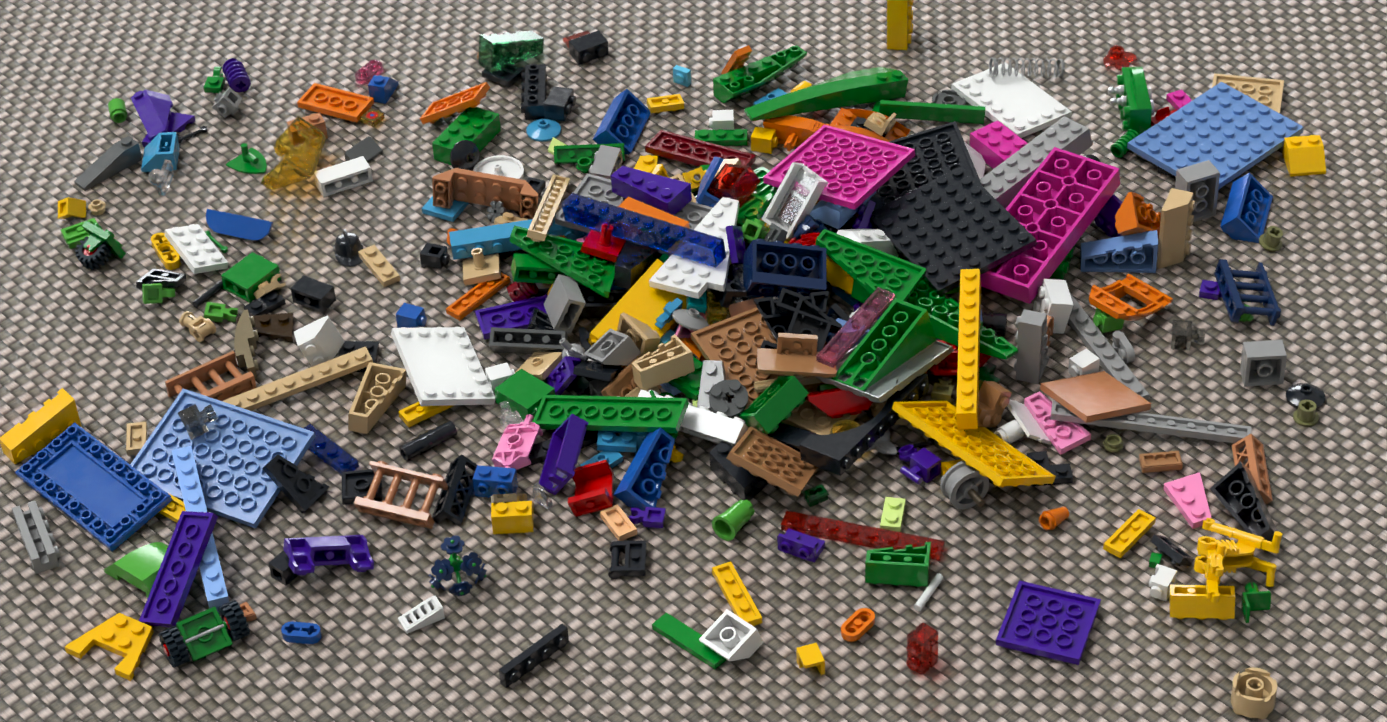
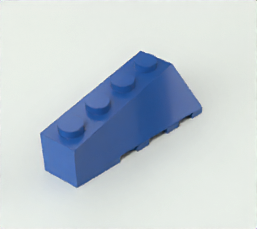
M661 427L654 432H648L616 489L614 496L628 507L639 508L641 511H645L646 507H656L657 500L661 496L662 491L660 489L662 481L666 477L665 470L671 458L675 439Z

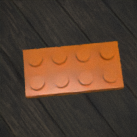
M485 82L432 102L420 118L422 124L429 122L432 124L438 121L439 118L443 117L445 119L455 112L459 114L465 111L466 108L477 107L481 99L486 96L490 86Z
M314 83L298 100L297 104L298 108L358 123L374 104V98Z

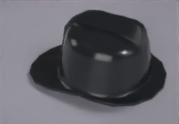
M343 229V233L336 237L335 245L333 246L336 260L339 264L347 267L356 266L363 262L358 251L363 249L359 237L355 233L347 232L346 229Z

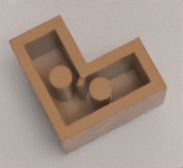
M984 381L979 390L978 427H996L1001 421V415L1005 407L1009 404L1012 392L995 381Z

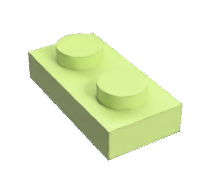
M885 497L880 531L901 532L906 499Z

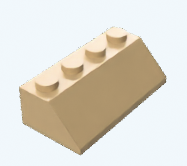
M1171 188L1161 210L1157 256L1158 269L1183 262L1186 254H1190L1191 244H1189L1193 233L1190 226H1192L1194 221V215H1191L1195 208L1193 192Z

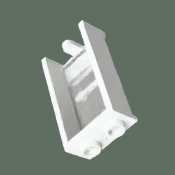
M792 162L762 220L767 223L766 226L768 228L773 223L787 231L786 240L791 239L796 232L797 226L804 221L808 214L810 215L825 186L827 187L829 182L804 164Z

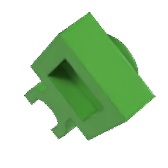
M207 302L204 318L215 322H223V319L236 322L238 308L227 309L225 308L226 304Z

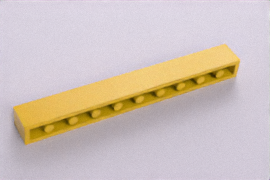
M980 269L960 270L956 405L958 430L978 429L981 312Z

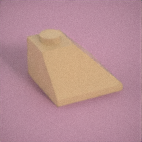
M624 312L620 314L617 331L630 336L641 352L638 357L658 349L661 338L657 331L652 330L647 324Z

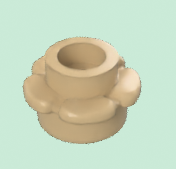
M96 199L89 204L88 209L91 210L93 215H101L105 212L106 203Z

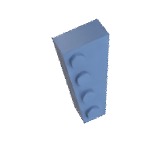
M1157 230L1081 243V272L1156 273L1158 253Z

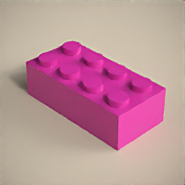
M998 120L970 133V146L980 153L985 163L993 169L1028 144Z

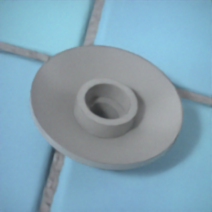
M676 309L672 313L673 319L687 329L697 331L709 326L707 320L696 309Z

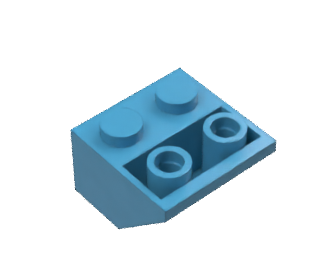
M177 132L159 133L144 148L142 172L177 170L180 151Z

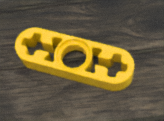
M155 233L151 236L152 247L164 267L168 270L179 268L181 265L179 254L164 236L165 233Z

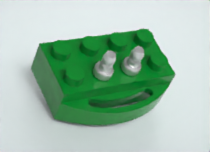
M1143 66L1122 67L1121 75L1116 76V82L1119 87L1108 88V94L1115 93L1116 98L1110 99V104H1118L1120 120H1123L1122 131L1133 129L1140 135L1151 128V116L1154 115L1155 111L1152 91L1150 87L1147 88Z

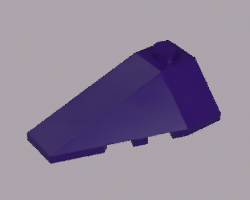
M150 90L136 92L131 97V100L152 141L159 133H167L169 126L168 116H171L170 108L173 107L170 96Z

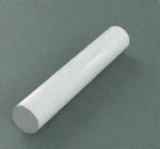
M940 573L935 575L914 605L916 611L922 610L943 580V575Z

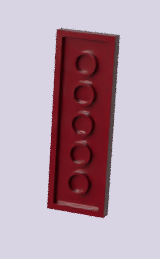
M660 130L645 145V152L699 167L700 165H710L714 156L722 159H740L741 165L733 177H740L756 161V155L664 130Z

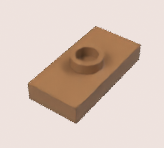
M1179 451L1139 454L1142 473L1182 470L1183 468Z

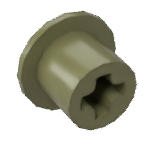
M1276 226L1268 227L1266 233L1260 236L1259 244L1268 251H1279L1282 247L1281 238L1283 231Z
M1312 400L1300 401L1298 409L1293 414V420L1301 426L1310 427L1317 424L1319 415L1316 412V403Z

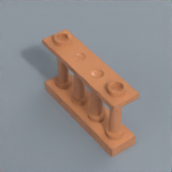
M234 351L165 381L169 397L176 394L179 395L183 388L190 389L195 386L202 395L220 401L257 387L255 377L251 371L242 375L236 368L238 366ZM230 371L235 379L225 383L219 375ZM213 379L218 386L208 390L203 385V382Z
M370 461L369 465L374 471L375 476L367 496H364V498L356 496L354 505L357 510L362 513L432 529L435 522L429 510L437 489H448L444 477L439 474L429 475L391 466L383 461ZM383 475L394 477L385 501H375L374 497ZM401 479L411 481L412 483L403 505H400V507L393 505L392 502ZM419 484L430 486L422 508L419 511L412 510L410 507Z

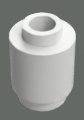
M1012 420L997 428L994 434L1011 444L1024 436V431L1016 420Z

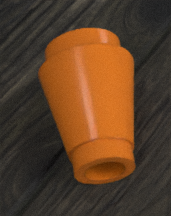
M1064 506L1043 511L1039 517L1040 525L1045 530H1053L1069 517V511Z

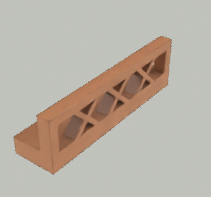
M1249 434L1232 445L1234 464L1236 466L1240 461L1243 463L1245 459H1248L1245 466L1251 471L1264 503L1268 504L1273 500L1264 447L1256 437ZM1246 445L1243 452L1239 453V449Z

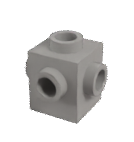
M229 87L223 93L219 92L216 95L212 108L226 118L228 115L236 113L242 97Z

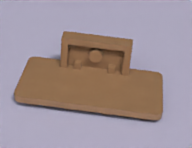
M778 333L777 349H757V371L763 374H782L785 376L836 377V357L834 353L816 352L818 335Z

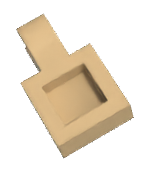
M276 274L272 277L271 283L265 281L258 286L259 289L253 293L256 299L273 290L284 287L286 285L285 282L280 284L277 281L281 274Z

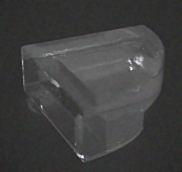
M539 483L532 486L534 501L544 508L550 509L553 506L551 498H547L543 492L544 488Z

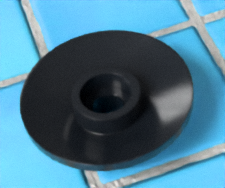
M461 140L454 145L450 154L452 168L473 171L475 165L480 162L479 149L475 143L469 140Z
M1298 383L1290 386L1286 390L1285 395L1286 400L1297 408L1302 400H1312L1316 403L1317 408L1324 404L1326 398L1322 389L1308 383Z

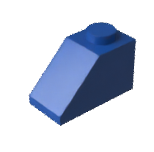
M374 75L368 84L369 96L374 98V102L386 104L399 83L390 77Z

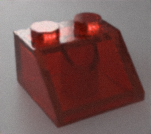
M725 163L712 180L707 192L718 199L725 197L739 200V208H741L761 181L750 166Z

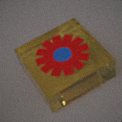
M370 108L360 117V121L375 127L385 116L384 113Z

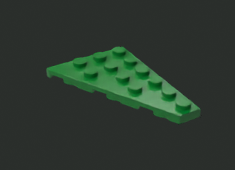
M514 225L509 240L511 243L603 297H609L614 282L616 262L582 253L581 247L583 242L551 234L547 235L545 241H533L527 237V228Z
M824 229L816 238L815 245L826 248V254L886 308L889 307L895 298L906 302L926 275L927 269L829 230Z

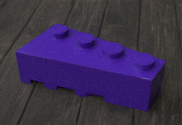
M621 166L611 175L613 193L625 199L631 197L672 215L678 213L692 200L691 183Z

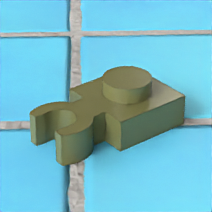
M939 376L938 383L934 382L931 399L950 402L954 388L952 385L953 379L950 378L949 381H943L942 376Z

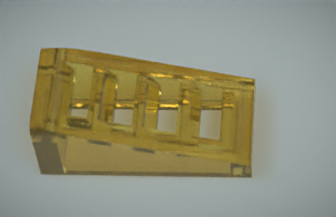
M706 292L707 309L705 311V319L708 324L712 325L725 320L727 316L726 307L720 305L713 293Z

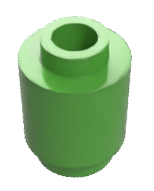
M119 98L112 99L108 103L110 118L115 123H122L127 118L125 102Z

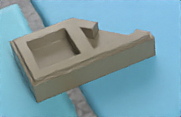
M526 493L493 494L491 496V503L527 501Z

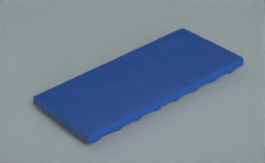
M76 423L69 426L63 433L53 439L52 442L15 471L17 477L112 552L173 500L167 492Z

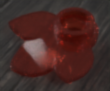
M1115 45L1110 48L1108 55L1103 58V64L1106 67L1114 66L1117 70L1121 71L1122 67H1129V62L1136 61L1137 57L1132 52H1125L1122 46Z

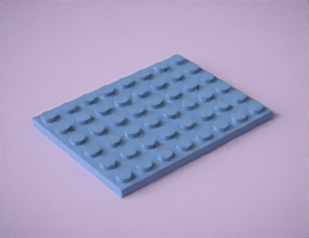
M1220 82L1129 141L1127 148L1176 176L1177 169L1209 160L1220 172L1219 190L1281 148L1284 144V138L1302 134L1304 127L1229 85Z
M183 388L130 465L165 492L183 501L171 450L191 446L207 512L257 528L281 491L262 468L277 454L297 466L316 438V435L313 431Z

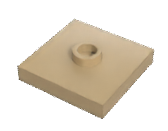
M534 352L517 371L523 369L536 378L545 380L562 360V352Z

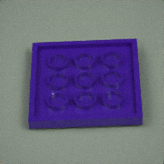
M1019 580L996 638V646L1079 665L1099 611L1101 599Z

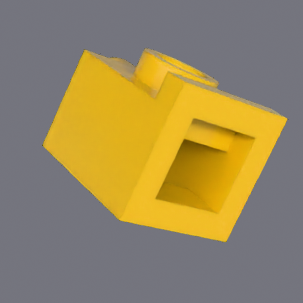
M702 167L682 173L681 175L685 182L691 183V192L699 190L700 182L707 171H703ZM697 175L700 180H695L694 176Z

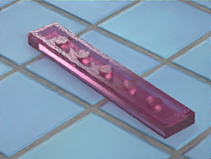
M878 287L816 356V361L834 368L895 299V294Z

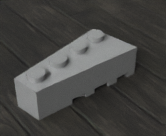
M1024 309L1022 315L1017 317L1015 327L1018 328L1015 335L1018 353L1014 355V357H1017L1014 371H1016V380L1039 384L1049 361V356L1047 355L1049 346L1046 345L1048 341V335L1046 334L1048 329L1047 314Z

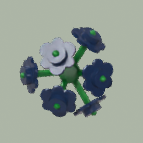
M457 535L450 538L447 537L444 539V543L441 544V550L446 551L450 558L435 561L431 572L436 575V578L429 574L428 577L431 579L429 583L432 588L436 590L441 588L445 591V587L440 582L442 580L450 581L452 573L455 572L457 583L449 588V593L455 596H464L470 592L473 586L468 581H461L459 571L466 572L468 576L478 575L474 583L477 584L478 580L483 581L487 577V570L484 569L486 563H483L482 567H480L482 560L478 558L475 552L463 556L462 560L457 554L462 552V547L465 545L464 541Z

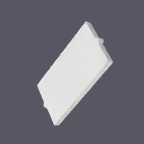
M1010 399L1007 407L1027 437L1040 443L1043 442L1051 445V441L1025 404Z

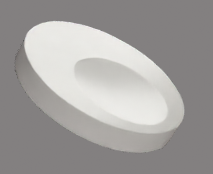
M491 156L481 160L473 168V171L524 179L522 163L510 156Z

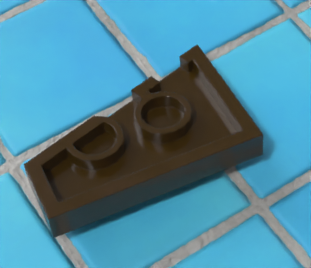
M293 313L253 316L256 327H253V330H257L259 337L269 336L271 340L283 338L287 342L293 343Z

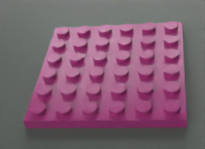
M824 124L763 177V182L779 188L792 162L802 163L829 182L818 200L855 210L915 156V149ZM796 182L793 188L797 193L808 196L810 192L798 182Z

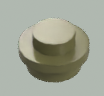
M1110 434L1104 440L1103 447L1109 452H1118L1123 448V441L1119 435Z

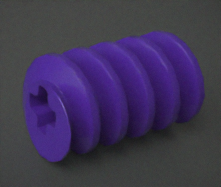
M235 58L225 61L222 69L229 87L234 92L239 93L248 90L251 81L242 62Z

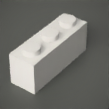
M364 156L314 172L316 187L323 197L373 181L371 167Z

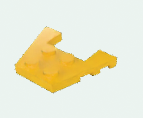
M118 613L67 644L65 651L81 659L94 645H97L120 655L124 659L114 668L115 674L131 681L134 677L135 668L140 664V657L145 652L154 632L152 626Z

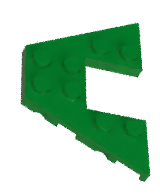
M760 167L752 172L742 174V178L730 181L720 196L721 198H731L732 195L738 192L751 199L739 208L736 226L742 227L746 219L754 221L756 218L760 220L778 190V187H773L763 182V177L770 170Z

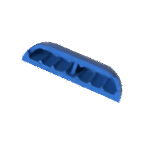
M207 209L206 211L207 224L214 232L234 237L260 240L270 233L273 222L212 209Z

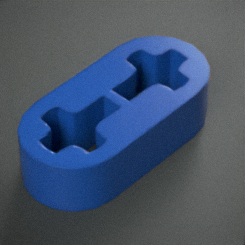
M287 622L281 628L283 639L289 643L315 644L322 637L319 625L314 623Z

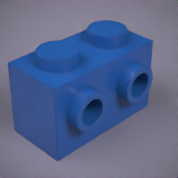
M477 465L473 476L475 496L491 498L493 494L516 493L518 488L516 469Z

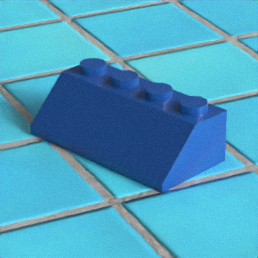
M628 89L624 90L613 99L593 140L597 144L624 143L625 154L629 155L651 114L649 109Z
M1251 173L1233 182L1220 227L1232 239L1259 243V238L1265 229L1273 196Z

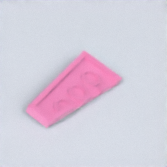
M1040 391L1025 398V406L1060 455L1091 440V433L1078 423L1050 420L1052 401Z

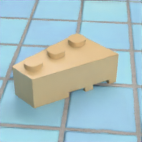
M674 334L671 336V341L665 345L664 343L659 344L656 351L653 353L647 352L632 362L634 382L641 390L645 391L694 372L692 351Z

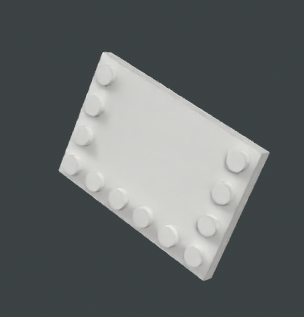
M1006 62L1004 76L1001 74L1002 64L998 65L999 71L997 76H991L989 69L955 82L951 86V90L956 91L961 98L964 97L972 106H984L986 117L993 122L998 120L1020 138L1052 126L1064 116L1071 118L1072 111L1026 77H1022L1019 72L1016 77L1014 68H1012V74L1009 76L1008 64Z
M464 327L392 328V338L421 406L494 405L496 398Z

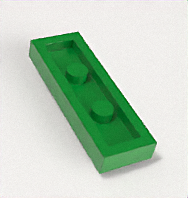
M747 129L695 130V139L721 146H747Z

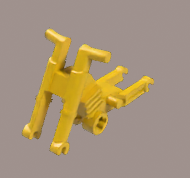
M1211 518L1203 520L1202 529L1238 539V542L1235 543L1233 540L1231 542L1229 540L1219 541L1208 536L1198 538L1197 551L1198 555L1201 556L1195 558L1194 570L1205 574L1206 599H1211L1212 603L1219 602L1220 593L1218 592V585L1220 584L1221 576L1226 571L1228 573H1231V571L1236 573V568L1241 567L1266 572V586H1274L1277 566L1274 563L1254 557L1255 548L1272 553H1279L1283 535L1281 532L1275 531L1271 542L1264 540V537L1215 523V520Z

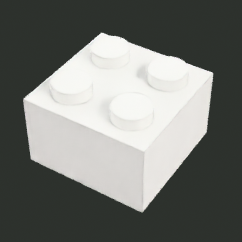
M1044 279L1042 286L1038 289L1037 301H1034L1033 311L1053 316V333L1064 334L1073 308V301L1066 280Z

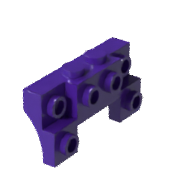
M364 535L284 538L283 550L289 557L288 566L294 574L306 575L307 573H314L315 566L349 564L357 572L374 569V561L369 553L367 539Z

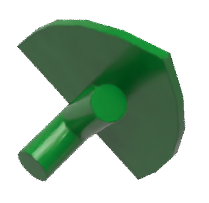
M246 143L240 145L242 154L226 163V166L247 174L266 173L267 169L264 156L254 148L248 150Z

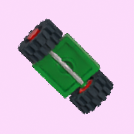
M234 600L220 606L219 613L214 606L177 622V627L173 626L160 632L158 635L166 658L172 667L175 668L190 661V657L195 662L232 646V641L248 636L250 629L243 610H241L238 602Z

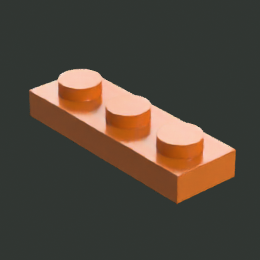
M748 45L734 51L721 74H726L743 67L752 52L750 46Z

